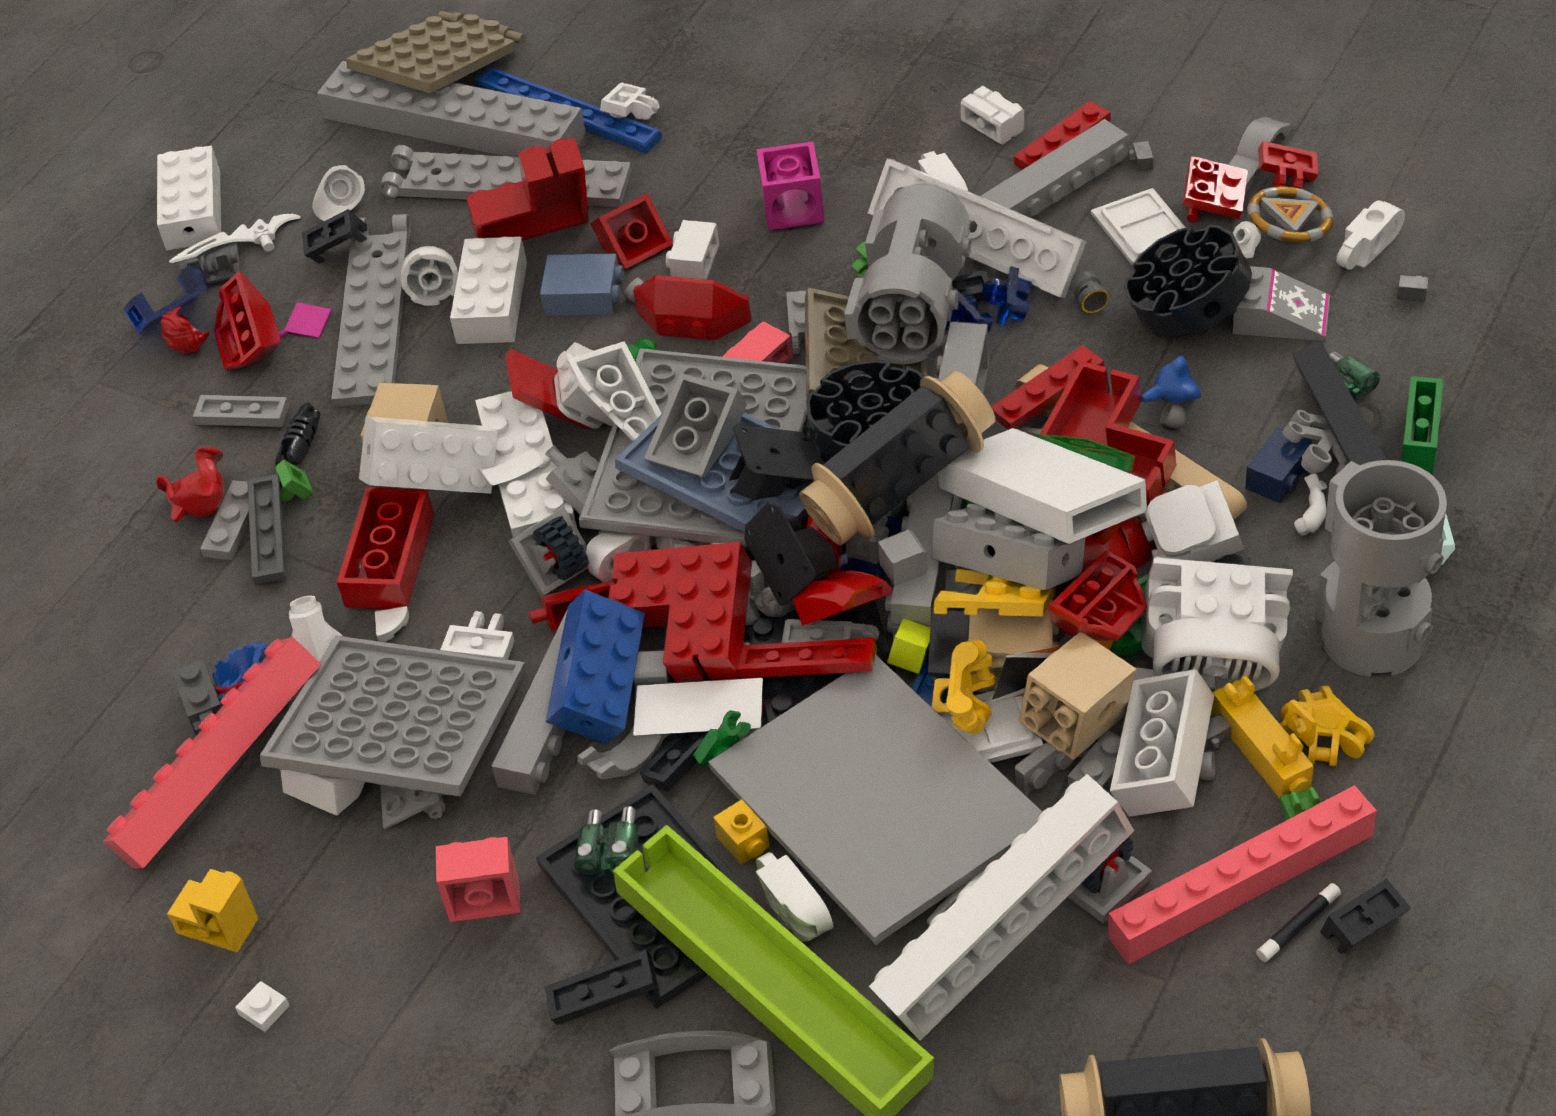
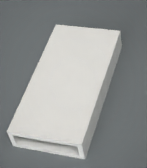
M1014 428L984 439L983 450L976 453L967 449L938 472L939 488L1067 544L1147 511L1145 479Z

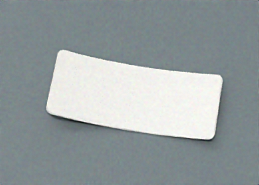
M531 448L508 462L481 470L490 485H498L530 472L543 464L544 460L535 448Z

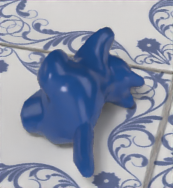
M1178 356L1174 361L1160 369L1154 381L1155 386L1141 396V401L1152 402L1161 398V400L1181 404L1188 400L1199 399L1202 396L1197 384L1190 375L1187 362L1183 356Z

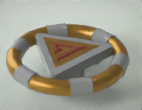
M1280 186L1260 190L1250 199L1247 206L1248 217L1257 226L1258 230L1279 241L1310 243L1319 240L1330 232L1334 222L1332 210L1321 198L1311 192L1293 187ZM1277 197H1287V198H1294V199H1281V198H1277ZM1259 205L1276 220L1275 226L1269 224L1261 217ZM1317 209L1321 215L1322 224L1318 228L1299 232Z

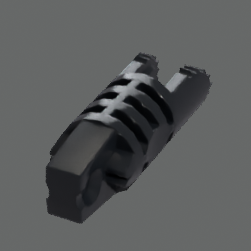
M309 402L302 405L291 419L275 459L276 466L283 460L293 465L300 464L307 454L317 431L321 415Z

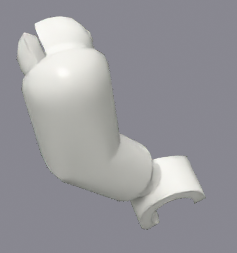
M1311 474L1304 478L1310 489V507L1303 514V517L1298 518L1294 523L1296 530L1302 536L1307 535L1309 532L1314 533L1326 518L1325 495L1321 491L1326 489L1327 485L1324 481H1319L1317 474Z

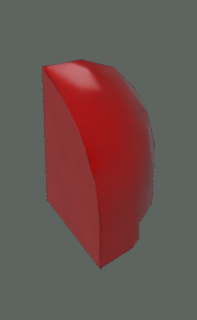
M1139 516L1127 519L1119 528L1134 559L1136 569L1143 566L1151 558V550H1153L1152 542L1148 541L1141 524L1143 521Z

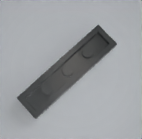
M278 474L248 479L252 579L255 585L285 580L287 576L280 478Z

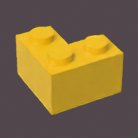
M213 869L208 871L201 883L188 880L167 913L177 934L237 953L259 919L242 878L230 871L223 873Z

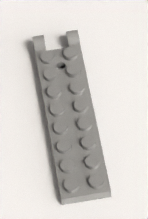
M398 145L392 152L390 163L395 169L400 171L410 169L406 179H403L395 172H387L383 175L379 190L384 196L389 198L403 196L467 200L466 196L472 195L478 190L487 191L498 188L504 183L522 181L519 157L413 152L408 146ZM582 160L585 167L588 206L620 207L632 172L631 162Z
M408 214L393 215V233L369 236L367 218H360L367 224V231L360 232L367 240L360 243L355 238H351L331 398L334 407L372 404L379 383H395L404 298L400 271L405 257L408 256L409 238L411 235V224Z

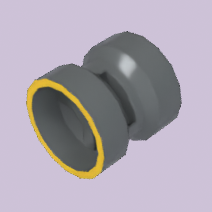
M1085 271L1078 274L1072 280L1070 289L1085 312H1098L1108 304L1109 294L1105 287L1101 285V281L1096 273Z

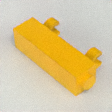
M1246 675L1212 692L1214 694L1211 710L1212 716L1215 717L1221 714L1232 727L1231 739L1279 799L1280 796L1290 794L1291 792L1298 793L1312 787L1314 765L1302 752L1303 744L1294 733L1289 736L1255 695V686Z

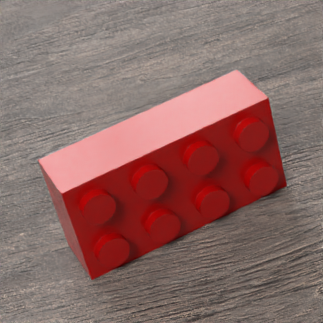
M365 488L337 579V585L345 608L392 609L403 606L408 608L434 517L427 489Z

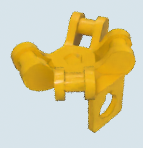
M976 639L962 642L955 647L951 658L950 679L938 678L935 680L932 708L937 713L952 714V721L955 727L972 734L982 732L986 722H988L992 715L990 706L977 699L973 692L995 684V675L990 672V666L993 664L992 656L987 653L985 643ZM948 688L947 703L945 705L941 700L943 691Z
M1328 685L1319 687V692L1310 693L1308 689L1300 690L1298 693L1299 701L1293 699L1282 706L1280 717L1283 721L1280 722V725L1289 736L1294 733L1297 738L1299 737L1309 747L1308 759L1312 764H1315L1316 760L1329 762V766L1336 767L1339 744L1346 755L1358 759L1365 751L1364 744L1371 743L1375 736L1372 727L1346 707L1332 693ZM1318 735L1332 737L1331 748L1317 747Z

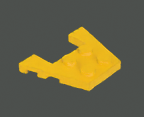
M957 566L956 582L983 586L977 595L941 590L934 600V613L947 614V608H964V615H977L981 608L998 609V615L1043 617L1055 596L1056 586L1045 591Z

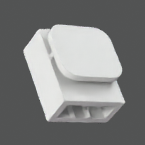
M574 342L567 351L560 354L557 360L558 373L554 376L557 406L565 416L590 428L598 429L603 423L612 426L614 422L579 387L567 363L569 358L593 351Z
M1218 480L1201 487L1186 485L1157 496L1149 503L1147 511L1144 512L1147 521L1141 523L1148 541L1154 540L1157 547L1151 550L1153 557L1213 562L1225 555L1245 549Z

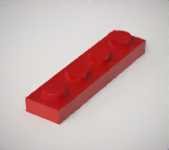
M1088 101L1014 155V165L1025 169L1105 119L1110 122L1111 112Z
M1080 346L992 405L991 408L994 412L995 420L1007 430L1017 429L1059 400L1080 360L1103 367L1104 360L1085 346Z
M874 638L742 645L737 670L740 679L873 671L877 647Z

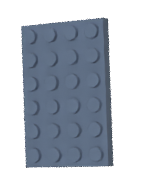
M745 412L739 423L741 425L778 429ZM662 414L615 458L616 469L744 533L745 525L769 502L779 505L784 513L797 516L799 521L808 514L800 500L799 493L814 481L804 480L795 489L786 486L782 495L753 500L733 492L738 479L729 481V478L742 454L735 435L704 478L644 460ZM774 450L773 455L778 456L779 453Z

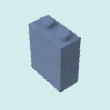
M616 254L547 255L540 292L544 316L614 314L615 303H620L621 298L618 283H623L624 280L623 266L618 265Z

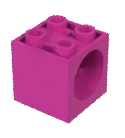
M814 142L756 149L768 230L825 222L821 180Z

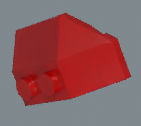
M238 271L219 289L218 298L221 300L216 310L214 334L224 369L227 371L261 361L270 352L274 351L281 342L270 304L242 272Z
M656 275L641 285L635 286L633 289L637 313L657 335L717 340L750 323L752 320L749 296L743 293L738 294L732 288L715 280Z
M1105 550L1050 604L1048 612L1051 623L1072 636L1081 632L1093 640L1118 641L1145 613L1147 608L1142 588L1136 578L1138 575L1136 567Z

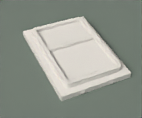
M1153 188L1091 210L1093 218L1132 266L1137 257L1155 241L1178 229L1186 228Z
M994 691L975 695L977 699L988 704L992 710L990 719L979 734H972L957 729L952 721V714L938 713L990 763L1032 753L1043 745L1039 735L1029 731L1019 722L1024 695L998 701H991Z

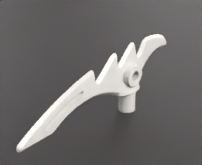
M296 214L277 215L272 217L269 224H266L262 219H258L249 229H247L246 225L242 224L230 236L225 232H220L189 247L169 260V262L175 263L184 259L194 258L213 247L232 242H254L255 244L262 245L264 251L270 252L274 249L272 241L275 239V232L278 227L285 222L300 219L301 216Z

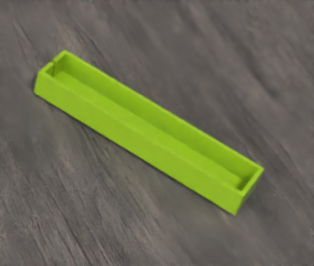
M665 825L643 844L645 864L648 869L646 872L643 855L638 850L613 870L616 891L621 897L865 1116H895L933 1079L934 1057L668 825Z

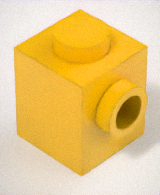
M743 799L713 817L717 839L740 865L751 858L759 857L765 849L770 847L767 826Z

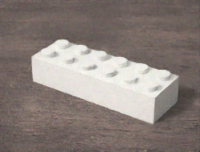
M512 391L475 400L481 426H487L498 431L494 467L520 456L531 448H535L544 460L543 464L513 480L498 484L512 537L565 507L576 526L572 506L546 480V477L557 466L545 455L553 444L543 411L514 399Z

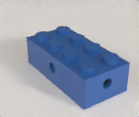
M584 590L568 606L545 722L606 745L625 729L645 613L588 590Z

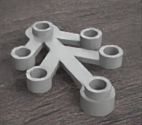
M1297 410L1291 421L1283 429V435L1294 443H1298L1302 437L1320 440L1317 445L1311 444L1303 453L1302 467L1311 474L1324 471L1332 460L1328 453L1331 449L1340 463L1336 468L1338 474L1348 462L1325 418L1303 410ZM1310 425H1314V426H1318V427L1325 428V430H1323V429H1318V428H1313V427H1309V426H1310Z

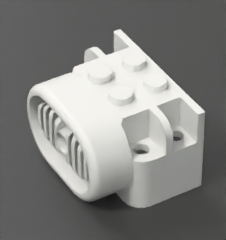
M1154 557L1143 593L1147 608L1141 620V645L1144 652L1153 658L1155 674L1158 676L1163 675V670L1176 673L1197 669L1201 675L1215 676V691L1224 687L1229 682L1233 683L1241 679L1244 675L1254 684V692L1274 683L1279 676V652L1287 633V617L1290 612L1287 589L1293 576V569Z

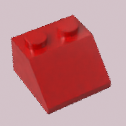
M648 193L598 217L590 223L602 248L608 254H616L618 265H622L623 270L673 245V241Z

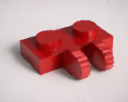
M1262 141L1258 148L1259 170L1275 173L1273 179L1274 187H1285L1286 176L1292 177L1290 187L1302 189L1303 180L1314 182L1318 176L1317 153L1265 141Z

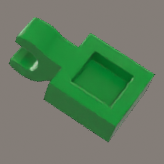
M728 711L724 715L720 727L709 730L693 754L700 764L709 765L708 761L741 741L739 737H744L749 733L750 723L739 722L736 726L737 720L741 716L739 711Z

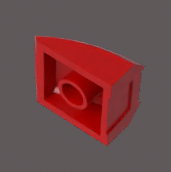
M842 571L830 574L827 579L821 581H811L794 597L793 602L801 624L804 626L890 595L893 589L885 580L864 572Z

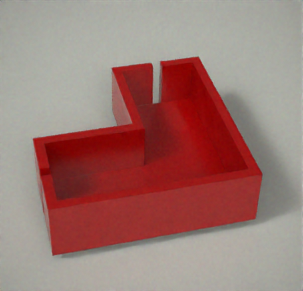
M575 137L555 140L549 144L548 148L532 146L522 152H518L522 181L504 183L498 188L487 191L478 190L472 195L466 196L470 222L475 238L522 237L523 241L589 223L585 167Z
M1080 360L1040 434L1088 438L1135 456L1133 470L1127 473L1145 479L1148 507L1155 497L1162 494V486L1166 487L1177 465L1175 443L1173 440L1128 428L1142 402L1139 376L1112 369L1110 378L1113 394L1109 393L1107 367Z
M741 542L615 553L611 577L615 584H610L609 599L645 613L642 628L667 626L663 664L676 683L705 681V674L695 658H698L710 680L729 679L732 677L740 678L737 667L742 645L744 644L752 562Z

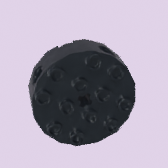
M1208 225L1206 229L1194 230L1190 226L1178 229L1158 239L1144 250L1133 263L1134 271L1130 278H1126L1124 289L1128 301L1137 312L1143 327L1153 334L1167 337H1180L1194 333L1203 334L1212 325L1220 322L1225 317L1233 315L1237 311L1238 305L1249 291L1252 271L1233 233L1218 225Z
M874 360L851 363L824 376L820 380L821 385L814 392H810L806 400L810 437L814 441L819 456L823 461L827 462L921 388L920 381L924 378L921 372L907 367L906 370L891 367V362Z

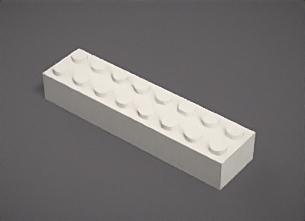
M1088 774L1080 781L1073 782L1066 789L1064 796L1053 807L1045 809L1040 814L1037 823L1029 831L1016 837L1010 849L999 860L992 861L984 870L983 875L972 886L964 888L959 893L956 902L947 911L935 916L929 928L918 939L910 941L904 947L902 954L890 966L882 968L877 973L874 982L869 987L919 1041L1134 832L1118 801Z

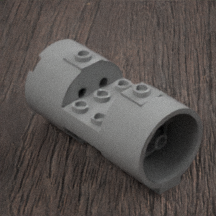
M911 185L895 192L888 199L883 210L874 211L865 242L868 269L864 278L854 279L844 317L848 339H857L862 347L866 346L878 354L877 358L894 364L917 363L927 359L928 354L937 347L939 348L943 341L947 321H950L953 309L958 308V291L953 290L952 281L957 276L960 268H963L965 257L971 254V239L968 238L970 231L969 215L962 202L955 195L933 185Z
M1379 460L1362 465L1351 461L1329 482L1325 529L1332 533L1330 546L1335 561L1320 574L1315 619L1322 623L1321 635L1327 655L1338 666L1357 675L1370 677L1371 673L1391 672V676L1406 671L1421 657L1425 641L1433 628L1430 624L1433 610L1431 608L1432 592L1425 577L1429 573H1436L1444 559L1441 553L1444 540L1442 539L1447 499L1445 491L1438 480L1429 472L1416 465L1395 460Z

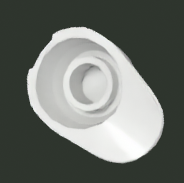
M346 165L330 168L323 176L313 200L312 208L315 215L320 220L326 221L347 209L351 211L359 203L365 191L362 176Z

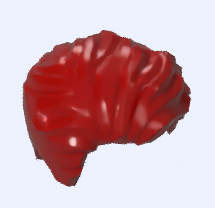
M178 306L162 315L161 338L173 350L182 355H189L198 351L209 337V332H200L183 314H178V310L181 308V306Z

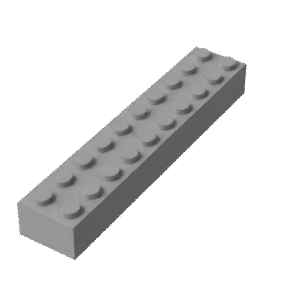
M346 61L341 62L317 92L324 119L503 156L518 157V152H522L532 146L548 148L549 144L558 139L575 137L578 146L586 134L582 110L579 107L458 83H451L430 94L347 69Z

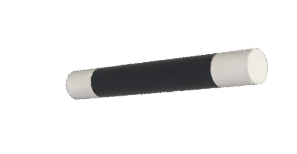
M1330 883L1256 951L1258 958L1263 962L1270 960L1341 895L1338 886Z

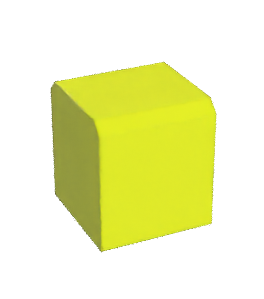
M903 618L895 635L887 663L919 674L930 646L931 627Z

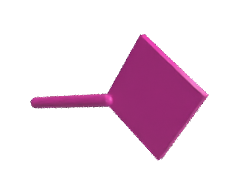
M297 302L285 329L279 332L280 337L290 333L319 338L332 309Z

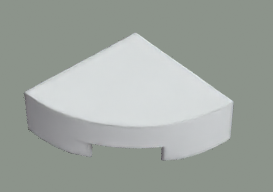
M407 606L375 612L376 635L379 642L391 640L402 626H406L409 620Z

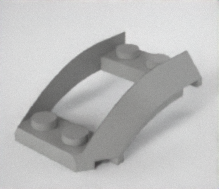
M684 1031L662 1034L617 1045L608 1051L614 1058L615 1116H772L776 1113L772 1046L769 1041L741 1032ZM693 1050H731L734 1104L696 1103L657 1108L655 1057Z

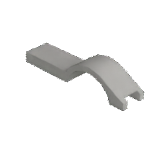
M1266 116L1255 119L1249 124L1241 138L1236 155L1228 164L1248 170L1245 194L1262 171L1259 170L1258 148L1262 141L1272 143L1278 134L1281 138L1285 139L1291 131L1292 124L1279 122Z
M633 726L626 738L612 750L600 753L591 746L577 756L578 763L589 766L597 772V777L601 780L628 776L641 769L654 756L661 746L663 739L670 734L634 736Z

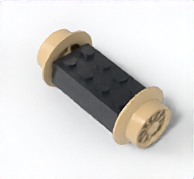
M958 371L951 372L941 381L925 376L920 381L921 388L825 464L815 463L812 465L811 471L814 482L799 493V497L812 520L829 539L840 546L855 534L867 540L872 539L875 534L873 524L967 449L976 453L983 450L984 441L981 433L995 423V415L985 396L969 378Z
M1265 1038L1258 1039L1257 1047L1099 1062V1073L1095 1056L1089 1055L1083 1072L1059 1074L1062 1116H1311L1307 1076L1300 1053L1298 1051L1274 1053Z

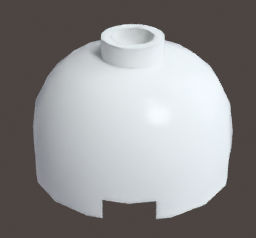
M425 246L413 250L405 257L400 271L401 286L413 302L424 306L439 305L440 300L455 294L458 268L452 256L445 250L434 246Z

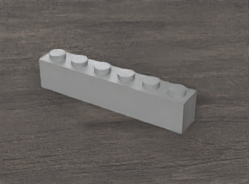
M1104 119L980 197L1031 218L1127 158L1128 134Z
M566 613L492 764L497 787L536 795L540 784L545 783L548 778L549 765L553 756H557L561 750L562 737L566 730L545 721Z

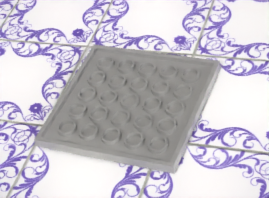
M335 636L319 661L321 665L307 680L261 752V766L461 797L525 674V662Z

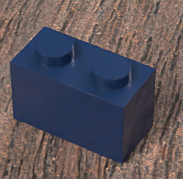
M1277 426L1247 466L1245 489L1281 503L1287 493L1294 492L1301 474L1308 472L1302 467L1301 461L1303 460V453L1312 444V440L1302 437L1298 443L1291 442L1283 435V428Z

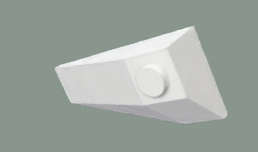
M625 341L567 360L579 387L632 441L662 414Z

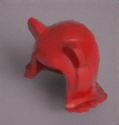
M215 447L198 448L194 453L198 470L174 483H171L167 477L158 475L155 483L159 490L166 492L167 499L173 506L171 518L175 522L181 520L185 515L195 518L210 517L221 506L224 495V481L217 466V462L223 458L221 450Z

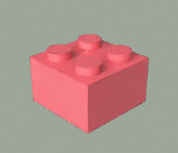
M489 837L484 840L464 843L453 842L448 845L436 846V883L449 922L521 913L519 875L508 837Z

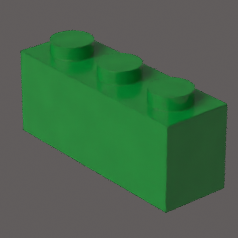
M1411 376L1401 461L1416 465L1433 475L1438 442L1443 379Z

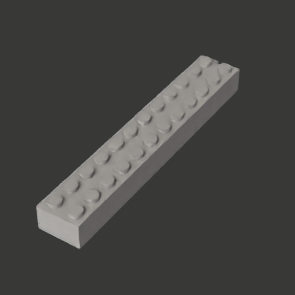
M950 322L948 334H944L941 343V352L944 354L943 356H938L937 374H939V378L935 379L941 381L951 372L958 371L969 378L984 395L989 372L987 324ZM938 473L907 498V512L910 513L909 517H903L902 532L911 530L927 552L928 571L921 576L894 586L892 594L886 596L885 610L891 611L888 616L887 631L888 633H893V641L903 618L931 627L934 600L941 590L945 591L946 570L950 569V564L931 559L933 524L935 519L948 515L949 511L961 510L963 498L939 488Z

